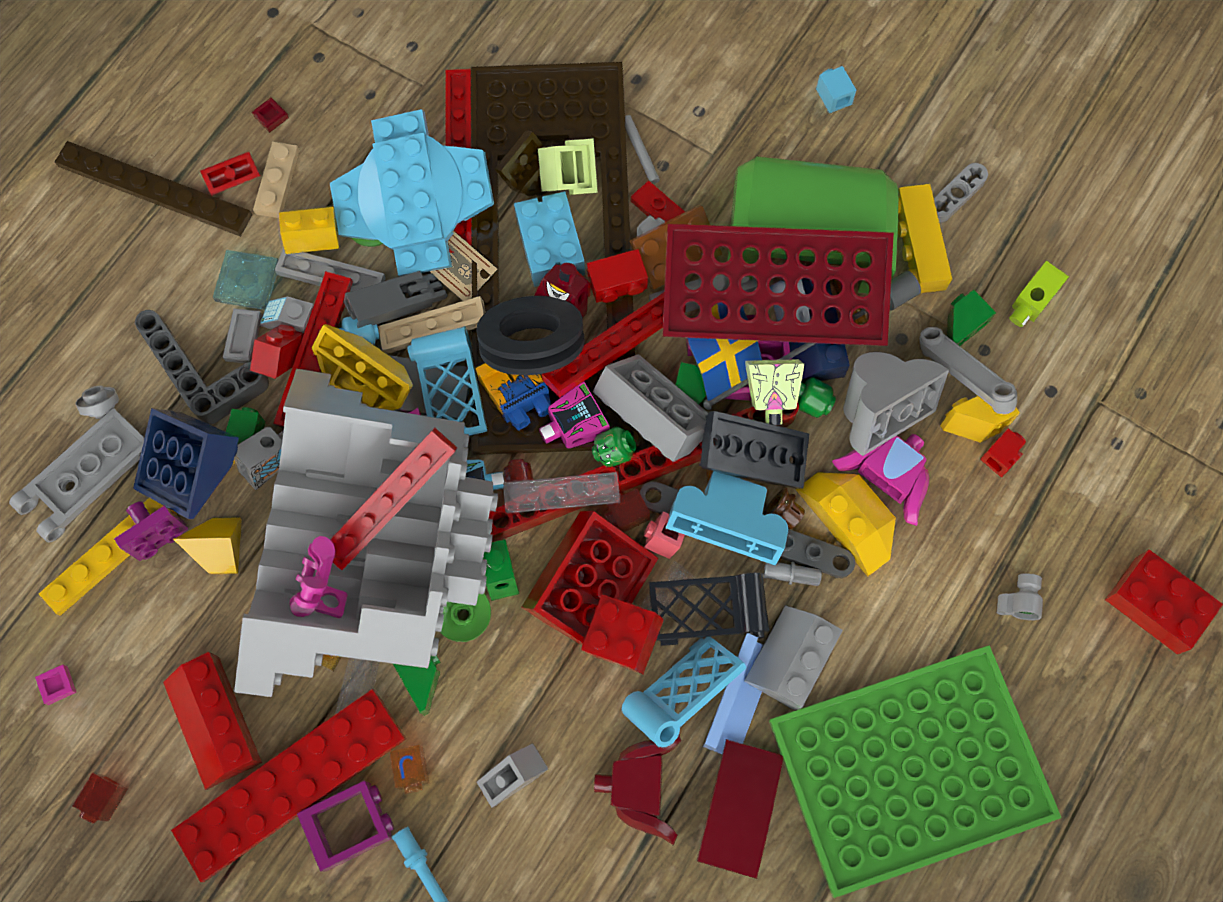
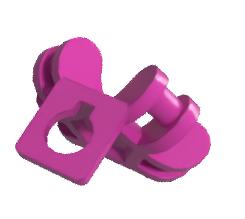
M319 536L308 547V554L311 558L304 557L302 563L305 565L302 573L297 574L295 579L301 582L302 591L291 597L289 602L290 609L293 615L297 617L309 616L316 611L341 618L348 594L347 592L327 586L335 548L330 539L325 536ZM325 595L334 596L338 600V606L334 608L326 606L321 597Z

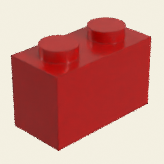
M639 249L586 263L587 276L596 303L602 301L605 303L612 302L620 296L627 294L638 295L645 289H648V276Z
M279 325L254 340L250 371L276 379L293 367L304 333L296 331L290 325Z

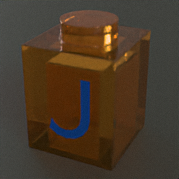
M416 745L390 751L395 788L404 789L405 794L423 790L422 785L429 783L423 747Z

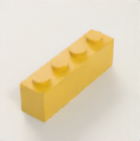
M931 185L899 187L898 236L903 239L902 255L904 261H908V271L917 278L921 287V293L944 291L952 281V275Z

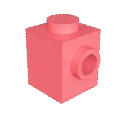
M663 511L655 522H649L644 536L647 537L644 548L670 559L680 549L685 535L666 528L669 514Z

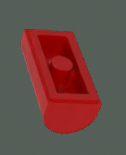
M250 152L200 170L211 196L260 177Z

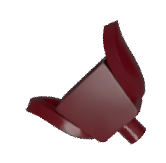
M680 734L667 747H659L652 740L628 746L620 753L618 761H613L612 775L595 774L594 792L611 793V806L615 807L617 817L624 824L636 830L660 837L673 846L678 834L672 826L657 817H660L662 755L669 753L682 741Z

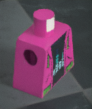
M582 382L549 406L548 413L552 422L539 428V432L546 444L561 437L566 448H573L594 441L597 434L609 430L610 426L585 382Z

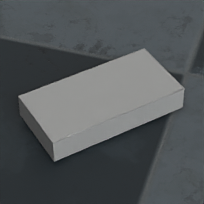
M233 309L223 354L225 361L237 363L251 362L254 340L258 337L259 324L262 318L260 311Z

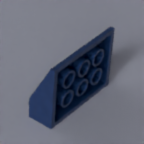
M151 408L133 489L165 505L187 519H194L232 467L234 457L238 451L237 443L239 438L182 412Z

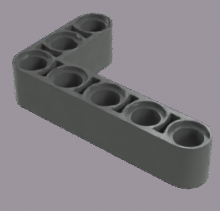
M141 311L135 318L136 328L190 410L200 421L209 425L214 424L229 415L232 409L242 407L267 390L269 386L268 377L250 371L251 362L241 365L207 387L168 326L155 311ZM156 323L153 328L148 329L151 324ZM169 343L167 348L161 350L164 344ZM183 363L180 369L174 370L177 365ZM259 375L255 381L248 382L252 376ZM197 384L194 390L188 391L191 385ZM235 390L232 396L225 397L228 391ZM206 405H211L208 411L201 413Z

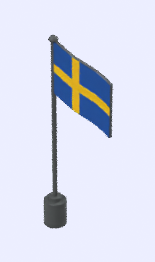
M905 271L891 279L890 311L921 293L920 284L910 271ZM718 303L712 307V315L715 318L723 319L727 316L728 309L725 304ZM742 306L740 308V316L744 320H748ZM862 309L852 316L853 321L866 314V311ZM687 338L691 352L702 375L707 397L703 405L707 410H711L712 405L749 384L745 361L762 360L758 341ZM805 343L778 360H789L816 343Z

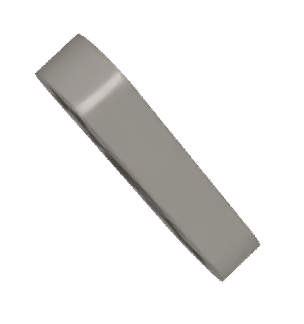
M969 164L934 197L936 208L942 207L946 201L949 203L945 211H937L939 223L946 222L984 185L988 177V171L982 164ZM977 174L979 178L973 179L969 185L967 181L970 176ZM960 188L965 196L957 198L952 195L951 189Z

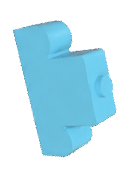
M716 471L713 472L704 493L694 486H684L679 490L666 528L773 565H776L785 549L788 534V524L782 517L776 514H762L767 489L764 486Z

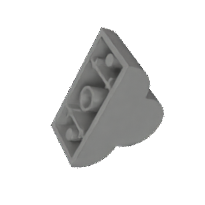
M869 352L859 356L854 363L843 406L845 416L853 423L849 435L852 447L864 456L936 412L949 369L937 362L925 359H914L904 362L896 356L882 352Z

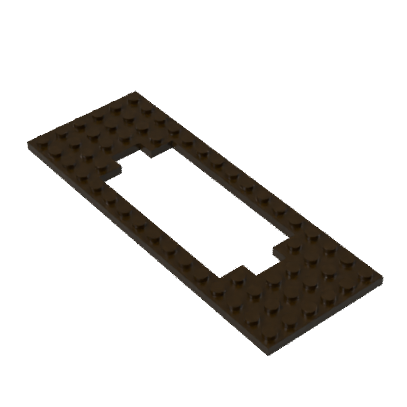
M623 62L471 67V149H479L485 152L494 205L472 217V247L497 268L493 275L477 291V263L472 260V298L479 296L482 298L485 312L500 304L498 172L495 168L498 165V160H502L526 130L534 132L539 141L594 139L595 157H601L604 257L607 258L631 251ZM484 269L480 271L481 278L486 279L490 276ZM623 295L612 302L606 303L607 330L634 312L633 295ZM477 328L472 329V357L475 368L485 364L480 355ZM635 347L610 364L635 356ZM603 368L584 382L607 420L610 429L621 427L625 431L628 430L634 438L636 449H639V432L629 423L625 422L610 406L605 405L593 392L604 370ZM476 372L487 432L472 435L473 455L592 451L594 441L573 448H566L561 437H558L546 444L539 432V428L552 421L549 414L540 417L535 408L526 412L530 419V424L521 430H517L511 422L506 423L503 415L479 381ZM546 384L552 405L560 398ZM474 403L472 408L476 410V405ZM472 412V427L480 426L478 415Z

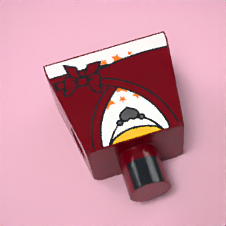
M566 262L561 264V266L554 265L541 280L534 296H549L565 300L573 304L580 311L583 319L588 309L589 283L584 278L576 275L575 265Z

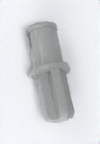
M765 562L763 578L788 581L789 585L795 582L819 586L822 572L820 569L796 566L795 562L791 564L777 562L776 565Z

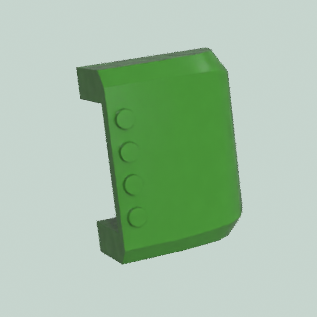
M758 156L737 167L731 226L894 232L892 279L896 272L898 187L880 169ZM753 248L745 249L742 254L743 260L748 264L757 262L758 252ZM775 249L772 251L771 257L786 259V253L781 249ZM728 250V258H727V261L730 259V251H729V250ZM803 250L799 254V260L814 262V254L809 250ZM832 251L828 254L827 261L829 264H842L843 258L839 252ZM860 252L857 254L855 261L860 268H867L870 265L871 259L867 253ZM746 276L749 277V280L753 279L752 276ZM858 281V293L868 294L869 285L865 281Z

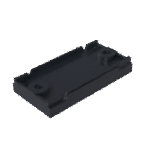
M712 411L705 415L706 423L702 441L701 462L699 463L702 469L772 485L803 489L810 433L717 411ZM790 457L793 458V463H790Z

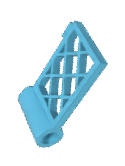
M464 326L412 339L411 345L408 346V353L411 361H416L427 416L434 417V411L438 414L436 418L441 419L444 417L447 420L462 422L470 410L478 415L480 426L471 428L464 426V434H469L470 436L487 432L472 357V346L467 328ZM467 361L468 369L462 378L450 372L457 362ZM438 368L443 373L434 385L427 380L425 370ZM448 375L459 381L452 394L440 388ZM469 376H470L471 384L467 382V379L469 378ZM428 385H429L430 387H432V390L430 391V393H429ZM463 385L473 390V396L467 404L456 398ZM437 391L448 397L440 411L433 407L431 403ZM453 401L465 407L457 420L445 414ZM474 403L476 405V410L472 408Z
M701 637L689 648L690 652L649 688L644 692L636 691L631 693L622 704L623 714L659 747L671 745L677 739L680 727L747 668L742 660L712 637H706L705 639ZM710 647L715 650L714 657L701 659L702 654ZM733 664L727 672L718 673L719 665ZM713 666L712 674L699 675L700 667ZM693 668L692 676L680 678V674L685 669ZM710 682L709 688L705 691L697 692L698 684ZM691 685L690 693L677 695L678 686ZM671 687L670 696H657L663 688ZM688 702V706L679 714L675 712L676 703Z

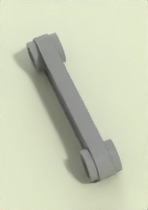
M928 327L921 332L919 338L920 349L924 356L930 357L933 361L949 369L948 372L988 403L995 412L1008 414L1015 410L1017 391L1013 384L1004 381L944 335L941 329Z

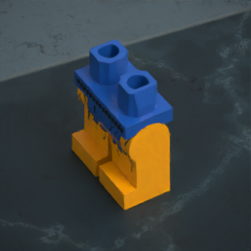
M486 363L475 368L479 381L503 415L506 423L511 422L517 430H521L530 424V419L526 412L535 408L540 417L549 414L548 408L551 405L549 390L540 374L507 375V373L491 368Z

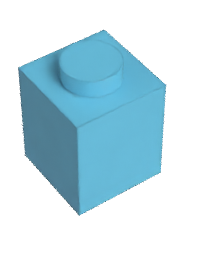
M843 66L836 69H828L819 76L816 90L829 113L853 104L856 88Z

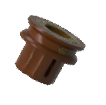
M784 488L770 501L764 511V515H779L788 524V529H793L803 518L805 509L795 502L796 495L789 494V490Z

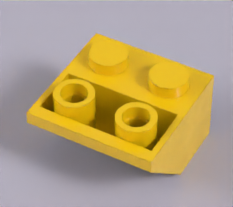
M978 395L970 400L964 397L952 404V410L945 414L946 418L940 427L943 431L981 443L1004 432L1020 412L1016 407L1011 413L999 414Z

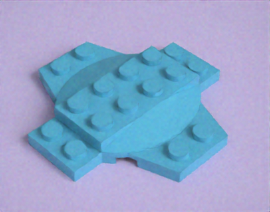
M422 109L371 120L375 143H373V149L368 154L365 162L330 183L338 234L342 237L379 240L394 250L399 277L417 271L425 273L452 267L448 240L454 234L453 230L456 225L494 205L485 152L479 149L441 145L429 136L425 112Z

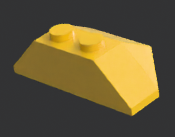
M327 324L322 326L312 346L314 355H317L322 373L331 374L330 385H334L335 388L363 392L361 403L366 404L367 407L385 410L400 409L413 386L405 367L361 336Z
M818 472L804 482L803 489H796L842 547L852 553L855 562L867 577L891 559L896 517L859 474Z

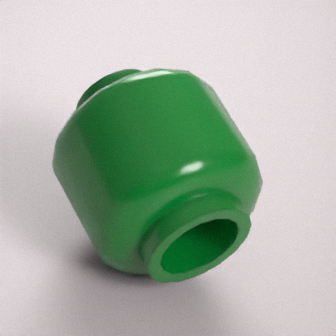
M813 377L807 379L804 383L801 382L798 410L814 418L828 415L836 401V396L833 395V388Z

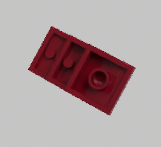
M726 739L711 796L697 862L757 879L784 759L781 754Z

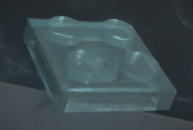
M226 250L213 299L215 302L265 310L270 301L276 280L275 268L278 258Z

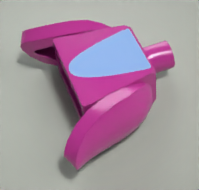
M911 434L906 441L895 436L864 456L854 449L845 456L832 461L838 471H851L860 467L858 473L899 504L905 499L903 506L904 520L906 523L917 526L919 511L929 486V473L924 466L927 459L919 452L924 446V441L919 436Z

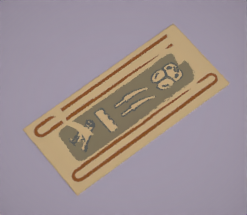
M453 231L454 234L448 240V247L454 252L450 253L452 267L430 272L460 299L465 301L472 297V260L477 263V291L493 275L497 268ZM482 269L490 274L488 278H481L480 271Z

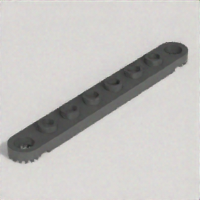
M648 482L640 490V503L648 511L662 514L664 511L670 514L679 490L658 482ZM650 490H657L661 494V500L657 503H650L645 498V494ZM788 529L786 545L780 556L781 559L795 562V564L803 567L820 569L822 573L841 579L849 576L854 570L855 558L848 550ZM839 556L844 557V559L846 558V561H848L847 569L843 571L837 570L833 566V558Z

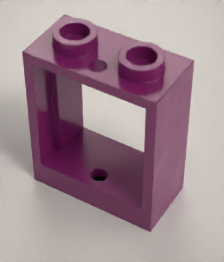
M363 781L297 813L320 871L331 870L392 839L391 831L394 830V825L389 814H383L379 803L383 800L376 785L371 786L370 782ZM362 794L378 834L333 856L317 815Z

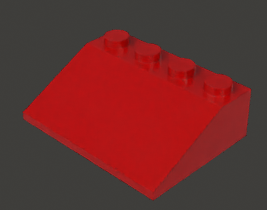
M580 511L521 608L553 629L583 645L601 595L603 594L632 604L659 558L596 512Z

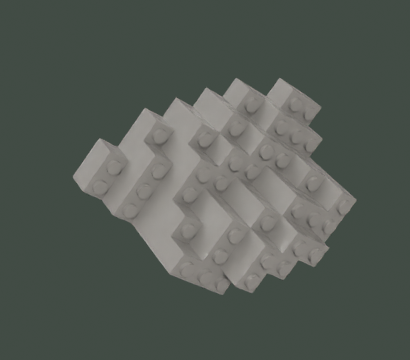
M296 369L283 408V412H286L280 465L274 484L272 508L266 525L264 549L258 567L256 591L249 614H244L242 620L234 692L272 697L274 686L281 685L283 674L313 678L315 665L321 666L323 654L428 668L430 656L436 657L439 638H434L435 631L441 632L443 609L446 607L447 602L476 606L478 594H484L486 586L485 572L487 560L483 559L484 552H490L493 519H489V513L496 510L498 494L493 493V481L465 477L469 434H464V422L367 407L366 404L361 403L363 392L335 388L334 385H330L331 374ZM435 427L458 447L457 450L342 571L332 563L327 586L347 592L348 596L343 616L336 618L316 611L305 617L293 615L289 602L292 596L302 591L301 582L295 579L297 574L302 573L305 565L302 563L303 558H311L308 554L309 545L319 536L331 539ZM325 595L321 597L326 606L331 608L338 606V600L334 596Z

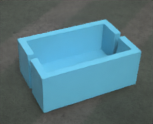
M566 192L543 196L542 202H538L537 198L514 203L516 220L534 287L539 286L543 277L554 265L560 264L561 266V264L566 262L575 265L576 270L581 275H585V261Z

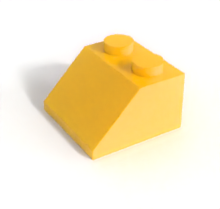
M334 206L279 212L280 234L285 254L339 249Z

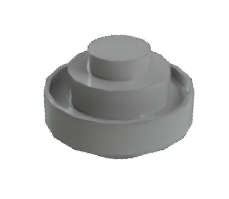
M94 386L85 390L75 404L81 415L102 419L115 407L119 397L115 388Z

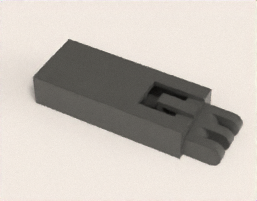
M417 271L345 293L344 304L351 318L358 320L357 328H361L369 324L376 325L432 307V303L444 300L448 295L445 290H442V283L438 281V278L433 273L422 276L421 272ZM418 292L419 295L413 296V293ZM408 293L409 296H413V297H410V298H407V299H406L405 296H404V294Z

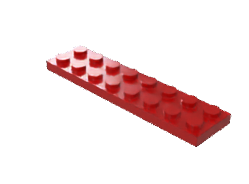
M371 689L174 827L171 832L199 881L205 882L298 816L297 813L310 808L405 741L406 737L377 691Z

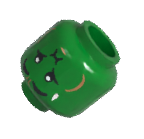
M614 427L597 434L594 446L592 447V453L596 461H601L606 467L617 466L630 461L633 452L636 450L632 434L621 427Z

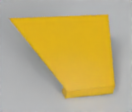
M240 517L211 518L173 539L209 574H238L242 523Z

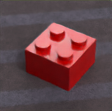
M602 594L581 650L591 656L644 675L664 619L655 612Z

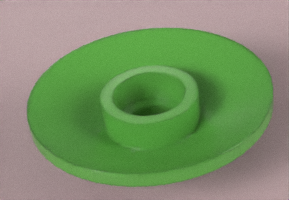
M478 594L476 606L447 602L446 607L443 609L444 618L440 633L447 639L455 642H468L479 637L486 630L491 619V606L486 595ZM463 610L469 613L465 620L458 618V614Z

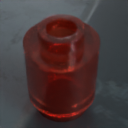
M514 459L509 461L508 466L503 468L508 495L512 497V501L534 493L536 488L531 463L525 462L524 459Z

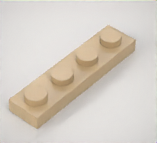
M479 296L378 326L382 351L389 354L406 349L411 345V340L414 338L464 326L467 328V331L477 328L478 321L486 313L482 298Z

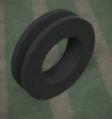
M526 296L502 302L489 309L480 318L476 329L480 355L483 361L497 371L512 375H537L562 368L579 356L585 344L583 319L580 311L573 304L565 300L549 296ZM540 328L553 331L547 337L532 341H519L508 338L514 333L526 329Z

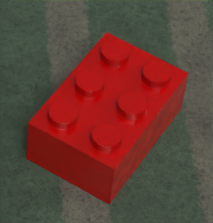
M1150 549L1134 559L1105 599V601L1177 655L1194 647L1223 606V603Z

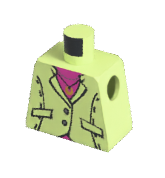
M799 359L745 361L752 405L756 410H765V423L781 425L782 409H795L797 406L804 363Z

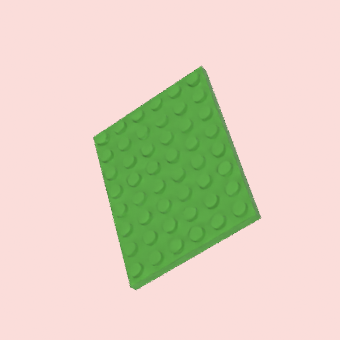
M990 645L769 720L832 898L1062 818Z

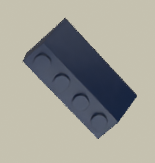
M802 278L799 280L797 287L800 293L809 294L813 289V284L809 279ZM782 279L771 285V291L781 293L785 288V282ZM828 281L826 283V291L833 295L830 282ZM773 305L776 320L780 321L784 315L783 309L778 305ZM801 306L797 309L796 317L800 322L806 323L811 319L812 313L808 307ZM833 307L828 308L824 313L825 320L830 324H834L839 320L837 310ZM789 342L790 352L805 343ZM816 343L791 358V360L799 359L804 363L802 383L812 377L820 381L843 378L850 366L845 344Z

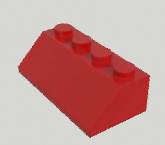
M211 652L202 654L180 665L163 682L205 790L262 763L218 656Z

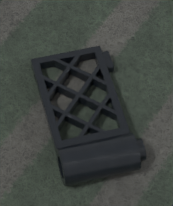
M744 573L735 576L648 583L651 611L658 614L659 607L663 610L660 617L667 614L679 624L673 633L660 634L659 631L656 641H660V646L678 645V639L737 634L746 635L747 633L761 639L765 638L764 633L769 632L763 573ZM729 583L730 596L724 603L711 593L716 584ZM712 584L708 590L703 586ZM688 586H696L705 593L696 605L682 595ZM674 587H683V588H682L681 591L679 592V591H677ZM668 588L676 597L665 607L657 600L656 589ZM706 596L710 597L720 606L712 618L708 617L698 608ZM678 598L692 609L683 621L669 610ZM730 600H731V608H732V610L727 606V603H728ZM723 609L733 617L734 628L723 629L714 622V619ZM694 611L708 622L701 631H693L685 624ZM710 624L715 628L714 630L706 629L709 627ZM683 627L687 632H678V630Z

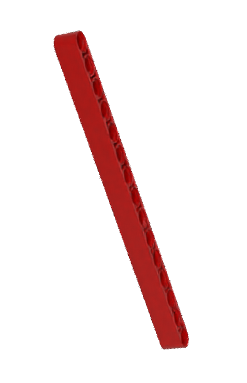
M798 402L795 409H789L791 414H782V424L776 426L785 428L793 423L799 409ZM753 406L732 415L753 420L755 417L765 419V410H756ZM702 441L690 454L674 462L665 457L657 447L651 446L634 453L628 462L612 467L603 465L499 506L495 511H490L489 519H493L491 530L492 542L506 539L701 461ZM658 456L663 458L665 463L657 466L652 464L650 460ZM628 467H636L640 472L635 476H629L625 473V470ZM603 477H610L614 482L610 486H602L599 480ZM577 487H584L588 492L586 495L578 497L573 494V491ZM552 497H557L562 502L557 507H550L547 505V501ZM530 507L535 510L534 515L529 518L520 515L525 508ZM499 518L509 520L508 525L504 528L494 526Z

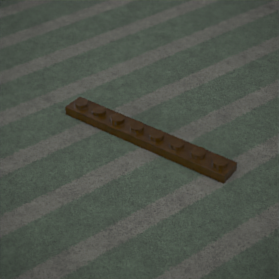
M69 141L65 143L54 161L62 169L240 237L252 217V213L248 209Z

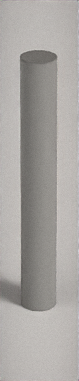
M627 115L625 116L627 134L649 181L656 184L660 181V178L631 116Z

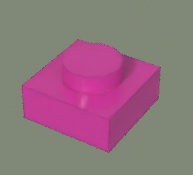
M60 665L35 677L43 702L46 705L53 704L77 693L66 665Z

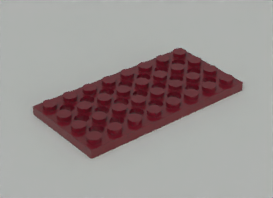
M668 224L663 337L888 346L894 232ZM698 246L702 250L703 255L699 261L693 262L687 258L686 251L689 247ZM726 247L730 251V259L727 262L721 263L715 259L714 252L717 248ZM747 248L755 249L758 252L757 262L753 264L746 263L742 257L743 251ZM781 249L786 253L784 264L776 265L772 262L771 253L773 250ZM809 250L814 254L812 265L804 266L800 263L799 254L801 251ZM837 251L842 255L843 260L839 267L829 265L827 256L830 252ZM864 252L870 256L871 262L867 268H860L856 264L855 259L858 253ZM689 274H696L700 277L701 286L698 289L691 290L686 287L685 278ZM718 275H724L729 280V286L724 291H718L713 286V279ZM752 276L756 279L757 287L753 292H746L742 289L741 281L744 277ZM779 277L785 282V288L781 293L771 291L769 283L772 278ZM807 278L812 282L813 289L811 293L802 294L799 292L797 285L800 279ZM835 279L840 283L841 291L838 295L833 296L826 291V283L829 280ZM862 280L869 285V292L866 296L861 297L855 293L854 285L857 281ZM695 302L699 305L700 313L697 317L689 318L684 314L683 309L686 303ZM723 303L726 305L728 313L725 318L717 319L712 315L714 304ZM744 304H750L755 308L756 314L752 320H744L740 316V308ZM778 305L783 309L784 315L780 321H772L769 318L768 310L771 306ZM801 306L808 307L812 313L811 319L806 323L800 322L796 317V311ZM830 307L836 308L840 314L839 320L834 324L828 323L824 318L825 311ZM856 309H863L868 315L867 321L863 325H858L853 321L852 316Z

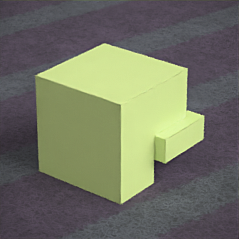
M594 139L565 141V146L538 149L541 191L569 189V195L597 193Z

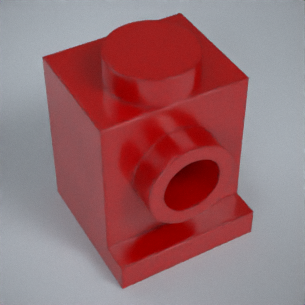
M1008 428L980 460L1002 478L1023 455L1019 450L1025 445L1026 440L1021 434L1013 432Z

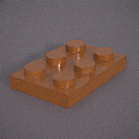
M698 205L630 240L633 249H639L651 289L654 290L665 284L668 224L710 225L703 206ZM691 246L687 249L686 256L690 261L696 262L702 258L703 253L698 246ZM720 247L714 252L715 258L722 255Z

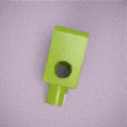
M1046 261L1012 305L1015 311L1009 317L1011 322L1019 327H1023L1028 320L1034 322L1069 276Z

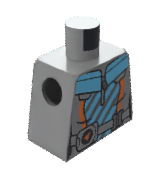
M266 427L238 445V451L234 457L238 472L255 490L260 488L279 471L284 430L277 435L271 427Z

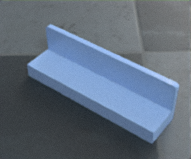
M749 633L746 634L737 656L745 663L747 668L726 686L703 746L720 754L723 753L726 739L743 744L762 691L744 681L763 647V644L757 642L758 637Z

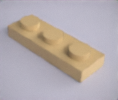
M272 142L253 208L256 215L279 218V212L283 211L300 151L297 145Z

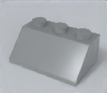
M784 606L744 681L794 711L802 708L843 630L818 615Z

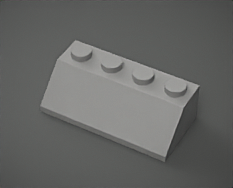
M639 354L605 366L593 392L605 405L610 406L625 422L641 433L644 439L657 447L665 457L674 462L690 454L703 440L706 423L705 415H708V412Z

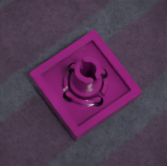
M138 501L130 505L126 510L135 525L114 538L120 549L141 561L142 559L146 560L153 557L158 552V549L165 544L175 542L173 539L188 530V527L180 517L165 505L150 515L145 504L142 501Z

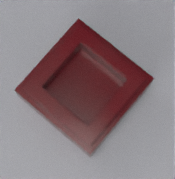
M272 97L251 112L253 117L269 133L289 118L287 112Z

